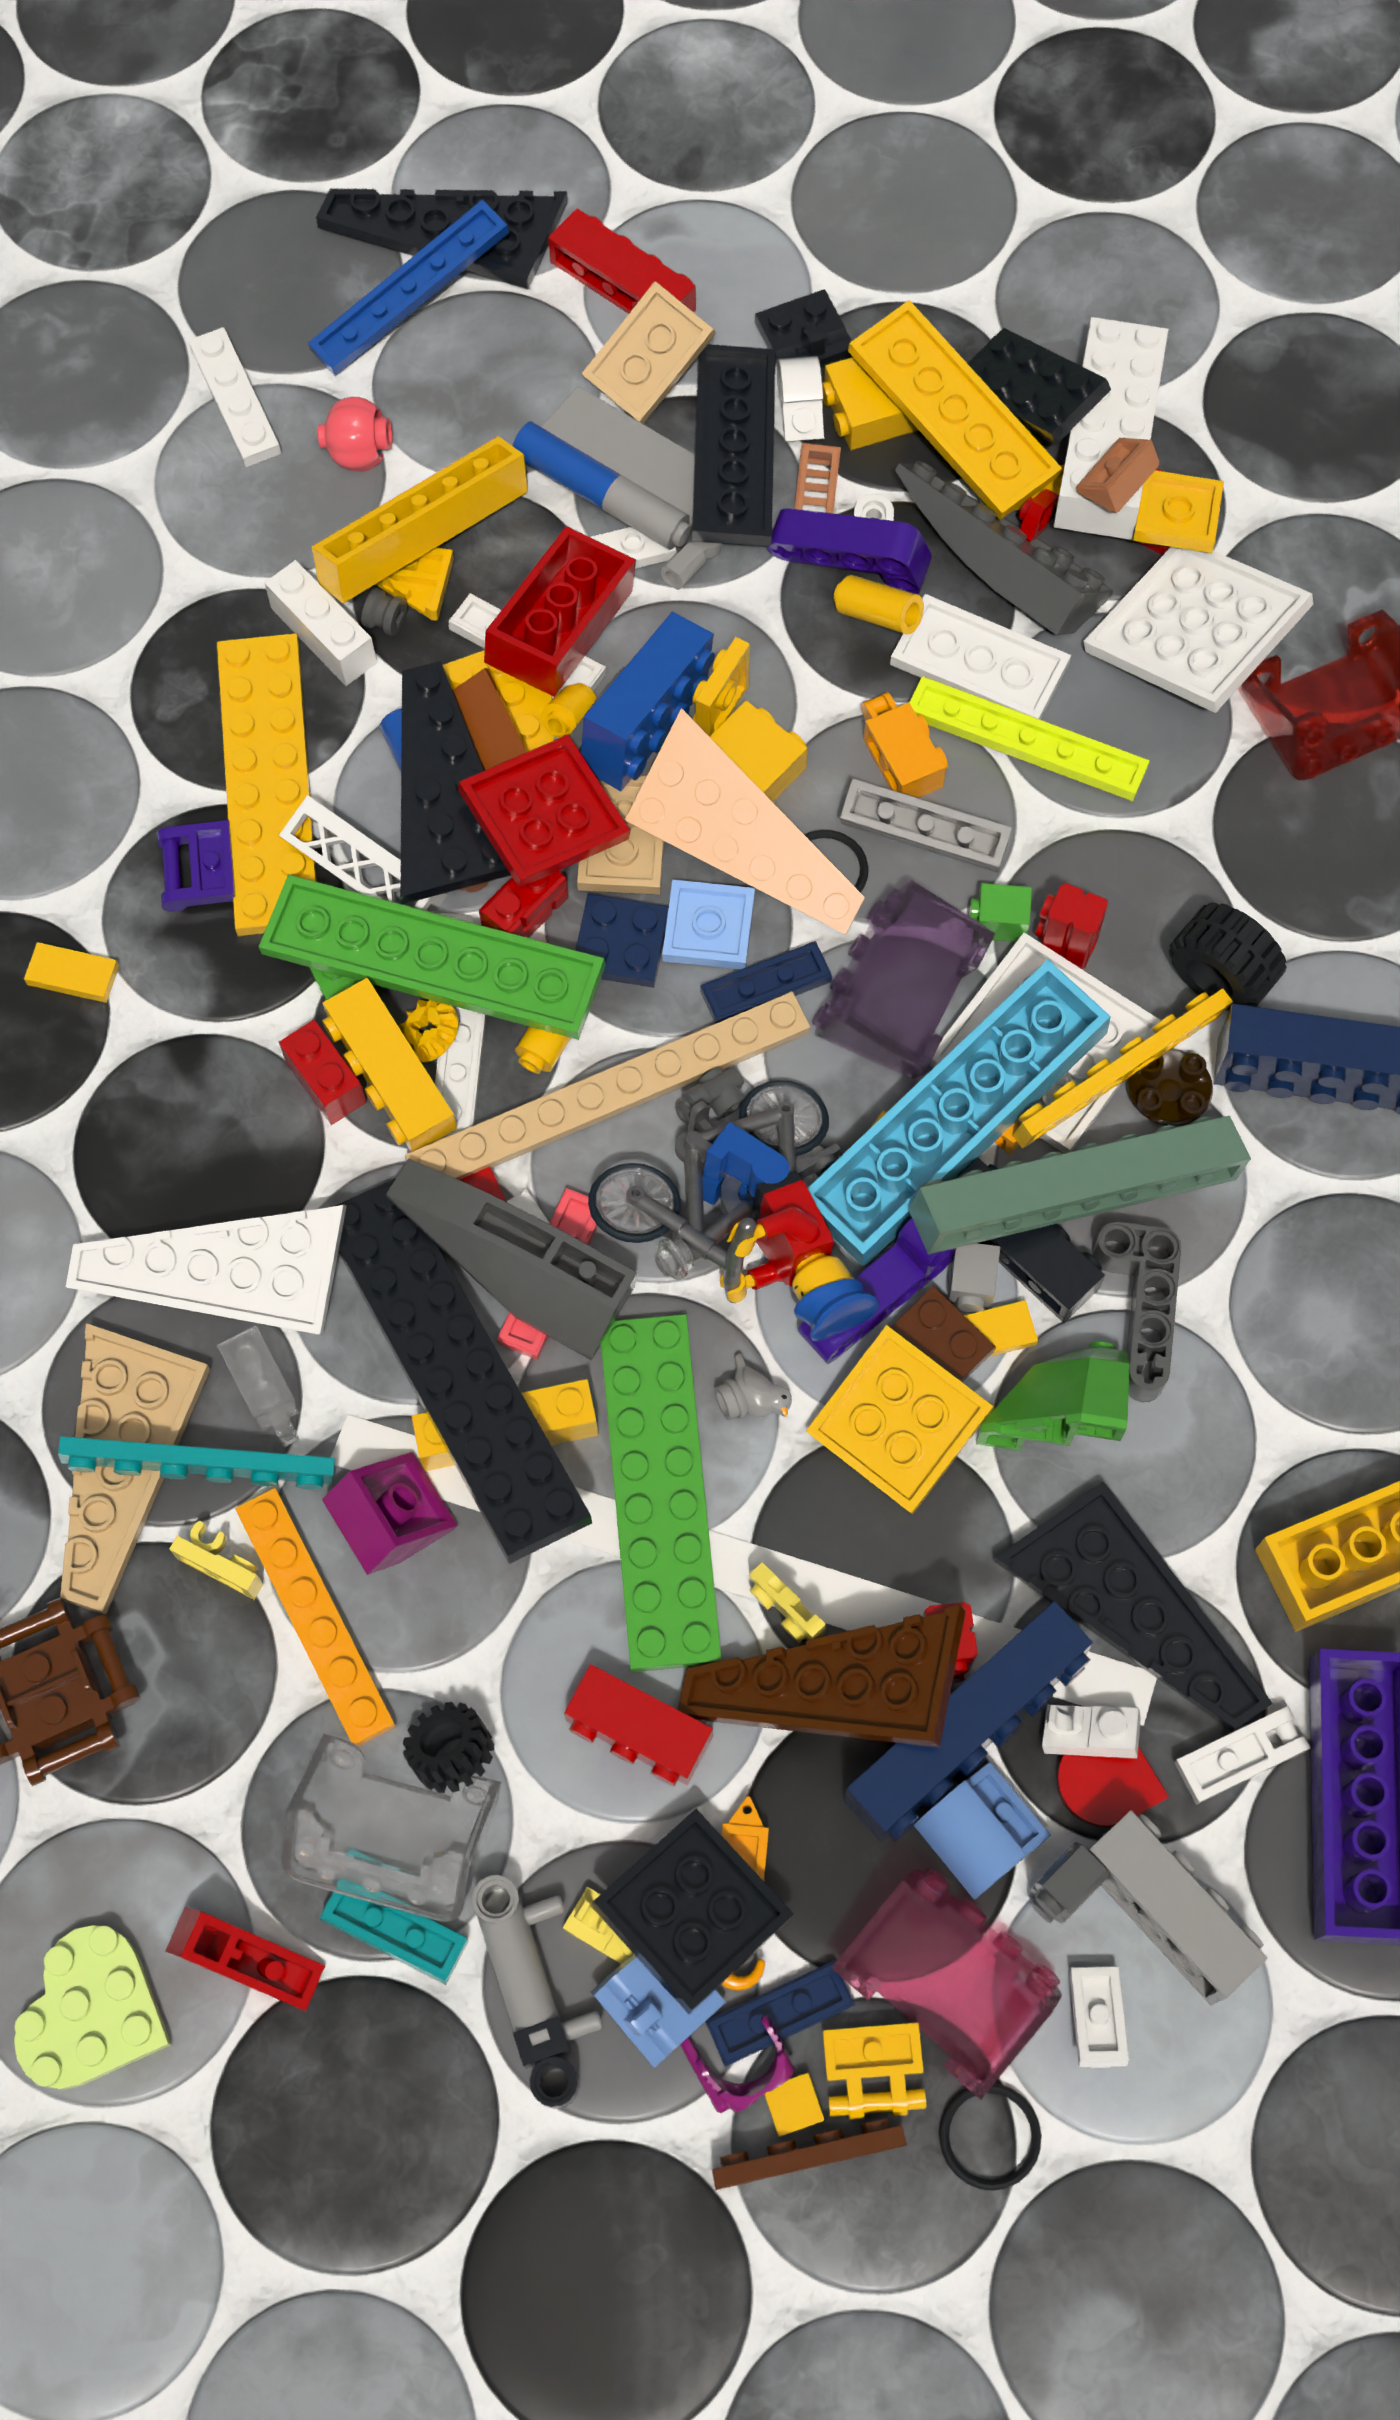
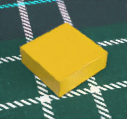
M808 2073L789 2079L778 2088L764 2094L778 2137L824 2121Z

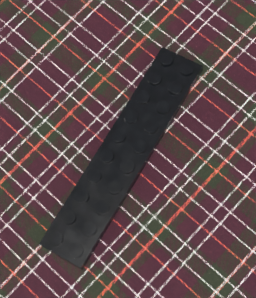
M393 1179L335 1205H347L338 1252L508 1563L511 1564L592 1524L591 1514L436 1243L386 1197L388 1190L395 1181Z

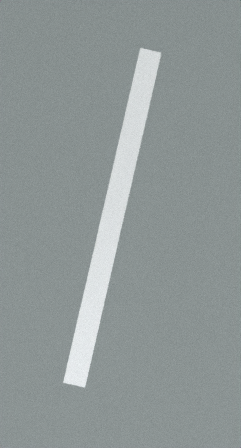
M349 1414L346 1416L331 1458H335L334 1465L355 1470L413 1452L422 1466L414 1435ZM455 1465L425 1472L442 1500L480 1512ZM575 1487L591 1514L592 1524L563 1539L620 1557L615 1500ZM709 1530L714 1588L758 1601L749 1591L754 1586L750 1581L749 1574L763 1562L798 1596L800 1602L813 1616L816 1614L824 1623L848 1631L871 1625L878 1628L903 1622L904 1617L917 1614L923 1616L924 1610L928 1606L941 1605ZM972 1614L974 1623L972 1632H975L978 1654L971 1670L976 1672L1022 1630ZM1088 1651L1086 1655L1091 1660L1085 1666L1086 1669L1068 1686L1065 1687L1060 1681L1054 1686L1057 1691L1053 1697L1080 1706L1139 1708L1141 1715L1140 1725L1144 1726L1157 1678L1145 1669Z

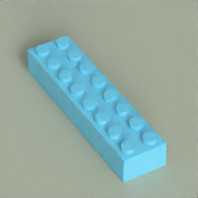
M1047 959L808 1187L832 1237L857 1262L865 1267L898 1236L901 1229L912 1219L909 1207L919 1188L926 1182L934 1179H942L943 1182L956 1179L1108 1033L1111 1016Z

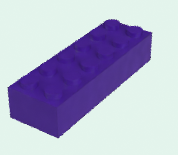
M1320 1648L1309 1659L1314 1941L1400 1945V1653Z

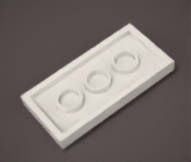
M925 594L922 598L924 603L922 620L913 633L902 635L891 655L890 665L920 678L922 676L1041 720L1070 663L1071 655Z

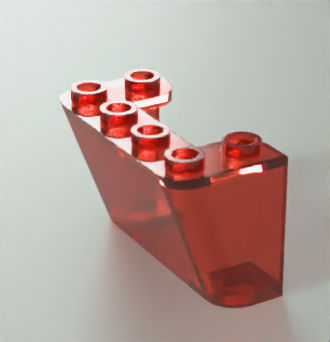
M1383 609L1348 624L1347 656L1281 684V658L1275 655L1263 660L1241 684L1243 695L1297 780L1314 778L1400 740V626ZM1374 626L1375 631L1367 641L1359 643L1361 634L1369 627ZM1270 672L1269 678L1265 683L1258 678L1259 675Z

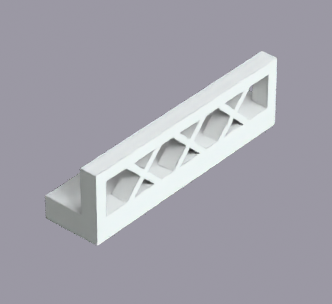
M307 795L279 836L360 894L382 899L378 895L387 893L388 901L395 903L394 892L400 891V883L393 884L392 877L400 882V860ZM307 816L319 825L321 840L303 843L294 836ZM327 831L336 837L328 838ZM346 843L351 847L353 863L336 866L331 863L329 846ZM322 847L323 856L313 849ZM359 853L368 860L360 861ZM373 866L380 867L384 870L386 886L371 889L365 887L361 869ZM354 870L356 880L346 872ZM444 893L418 900L413 908L426 911L430 904L439 908L447 894Z

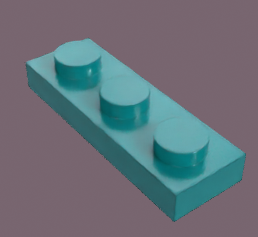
M344 1875L341 1877L320 1916L321 1922L445 1985L449 1981L468 1944V1938Z

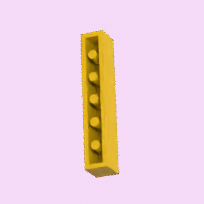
M498 436L313 545L312 552L318 583L340 602L345 603L528 492L524 454Z

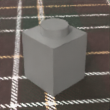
M974 1243L956 1248L952 1262L948 1301L953 1305H957L959 1310L976 1313L983 1311V1309L992 1308L996 1291L1000 1246Z

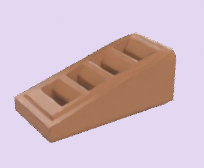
M802 443L794 509L802 510L803 504L823 506L826 507L825 513H834L841 447ZM807 464L830 466V471L807 469ZM806 477L827 479L829 484L808 483L805 481ZM804 491L828 493L827 499L804 496Z

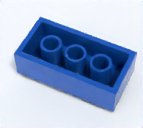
M672 611L587 712L583 719L581 755L597 779L622 791L631 779L637 780L641 776L650 755L653 752L659 753L681 708L688 714L690 706L694 703L692 701L698 684L702 680L708 681L709 669L715 657V653L712 652L714 633Z

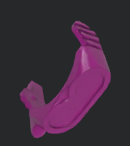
M767 2014L761 2018V2021L776 2045V2053L770 2068L764 2075L754 2081L740 2084L725 2081L711 2070L690 2037L680 2044L714 2109L718 2113H723L729 2108L733 2112H740L746 2109L765 2093L784 2084L794 2073V2066L784 2044H782L778 2030L774 2027L773 2021L769 2020Z

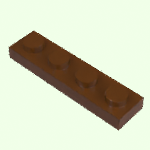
M889 2118L861 2124L863 2134L844 2138L842 2129L814 2135L815 2145L796 2149L795 2140L767 2146L768 2156L749 2161L747 2151L719 2157L721 2167L711 2169L715 2189L720 2190L904 2147L907 2144L903 2126L891 2127Z

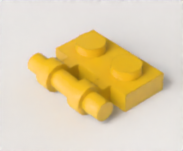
M919 2023L822 2031L827 2081L846 2080L847 2095L828 2096L830 2116L849 2115L850 2120L864 2119V2114L892 2112L893 2116L908 2115V2110L926 2109L925 2090H906L904 2076L924 2073ZM889 2077L890 2091L862 2093L861 2079Z

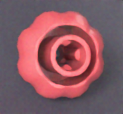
M346 397L337 401L331 407L325 424H319L318 426L320 448H327L332 460L340 467L349 471H368L380 464L384 455H378L377 450L392 448L393 435L389 417H383L381 410L374 403L362 397Z

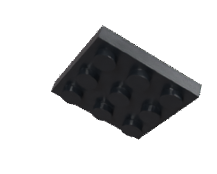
M697 1809L689 1814L599 1895L591 1905L594 1911L689 2015L794 1915Z

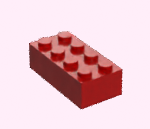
M566 526L486 629L484 663L555 697L632 593L636 559Z

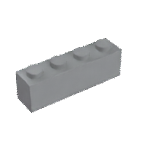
M852 778L840 816L843 825L999 873L1012 831V827Z

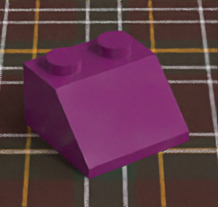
M413 1452L349 1471L322 1499L367 1575L403 1562L458 1526Z

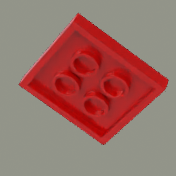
M569 735L459 782V793L519 889L629 840L630 829Z

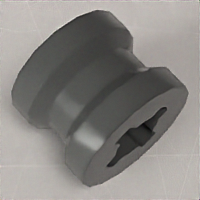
M378 588L372 589L363 607L362 625L370 629L379 627L383 629L385 634L392 637L396 636L403 626L406 617L407 600L400 596L391 598L383 590Z

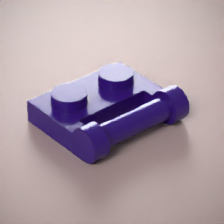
M229 820L165 827L157 831V843L162 848L165 892L161 894V903L164 910L177 912L184 910L188 906L233 901L235 885ZM182 844H189L192 887L181 888L179 847Z

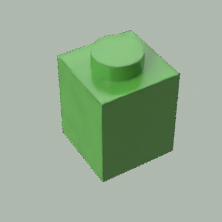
M982 883L979 899L971 898L969 923L976 924V939L1017 942L1024 932L1028 934L1032 887Z

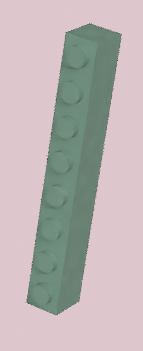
M1230 1115L1215 1119L1206 1116L1195 1120L1190 1125L1177 1128L1174 1125H1167L1151 1134L1142 1136L1128 1134L1112 1143L1104 1145L1090 1143L1082 1146L1077 1151L1065 1154L1051 1152L1038 1160L1026 1163L1012 1161L999 1169L988 1172L973 1170L958 1179L945 1182L942 1179H934L926 1182L919 1188L909 1207V1212L929 1255L1235 1181L1249 1163L1251 1157Z

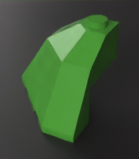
M1091 1342L1089 1348L1079 1349L1034 1364L983 1421L977 1436V1445L1021 1451L1024 1440L1070 1446L1075 1434L1121 1441L1128 1422L1130 1363L1127 1351L1116 1350L1113 1344L1107 1342Z

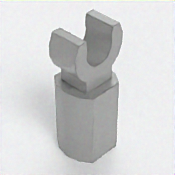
M687 542L662 567L661 576L664 582L676 590L681 589L706 563V559L716 557L720 553L722 543Z

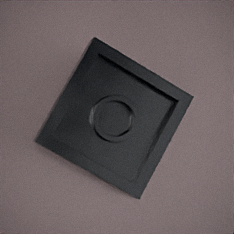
M825 289L755 313V325L767 348L776 349V366L777 359L816 356L819 360L820 369L825 368V365L853 357L848 352L849 343L852 342V339L848 335Z

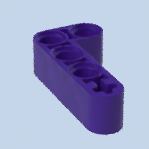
M791 508L780 510L772 531L771 546H767V550L771 555L783 561L880 573L888 586L917 595L921 592L932 559V554L922 534L910 524L899 521Z
M913 1219L909 1220L899 1232L897 1243L854 1278L862 1282L865 1293L877 1298L879 1302L878 1311L861 1325L823 1341L811 1340V1327L805 1322L799 1326L798 1333L827 1364L832 1363L938 1276L953 1260L956 1248L928 1255Z

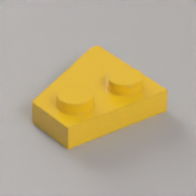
M434 548L375 585L394 597L400 596L405 598L410 607L429 619L438 621L454 562L453 550Z

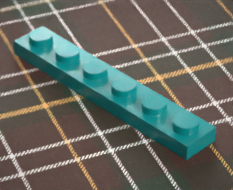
M60 1436L58 1450L61 1464H68V1469L76 1472H95L96 1466L113 1467L114 1473L125 1476H139L142 1470L160 1471L159 1476L167 1479H186L187 1473L205 1475V1480L216 1483H230L233 1477L251 1478V1484L258 1486H277L278 1480L296 1482V1487L307 1490L323 1489V1484H332L335 1458L62 1436Z

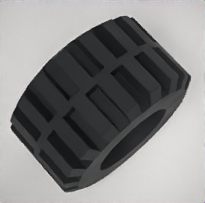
M1217 903L1203 905L1171 942L1169 956L1172 959L1171 962L1174 968L1198 995L1206 992L1211 997L1221 989H1224L1232 999V1004L1257 1007L1283 976L1287 968L1285 965V955L1281 952V947L1272 935L1261 924L1244 912L1222 903L1220 905ZM1232 1004L1226 1009V1011H1230Z

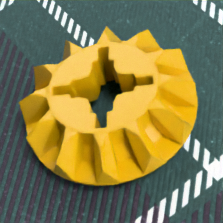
M418 999L416 1009L414 1011L405 1010L408 1018L406 1022L399 1024L398 1027L420 1062H430L442 1056L454 1042L459 1025L458 1015L451 1005L433 1000L423 1001ZM429 1022L437 1027L425 1030L423 1034L419 1032V1029L426 1027Z

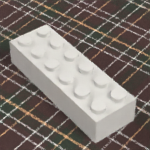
M1091 317L1082 367L1107 378L1111 391L1071 430L1054 528L1132 540L1143 485L1118 513L1111 512L1077 493L1076 487L1119 438L1151 439L1168 329Z

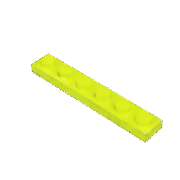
M923 676L910 701V705L916 715L921 714L929 726L1130 801H1134L1150 760Z

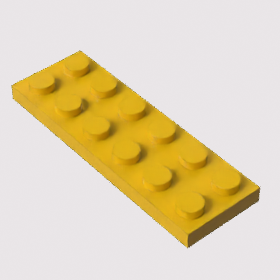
M910 300L849 343L848 352L980 499L997 514L999 520L1010 514L1026 502L1029 497L1034 496L1060 476L1062 467Z

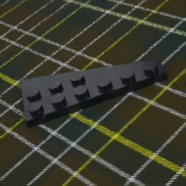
M330 188L316 216L318 228L415 255L483 199L507 224L509 233L468 266L465 271L528 289L548 247V237L555 231L568 203L567 191H554V196H534L533 191H519V196L497 195L494 190H435V195H415V189H400V194H379L376 189Z
M441 661L402 671L400 904L511 876L458 791L460 781L484 770Z
M1104 1482L995 1557L994 1562L1051 1603L1055 1601L1072 1618L1230 1731L1235 1732L1272 1704L1262 1688Z

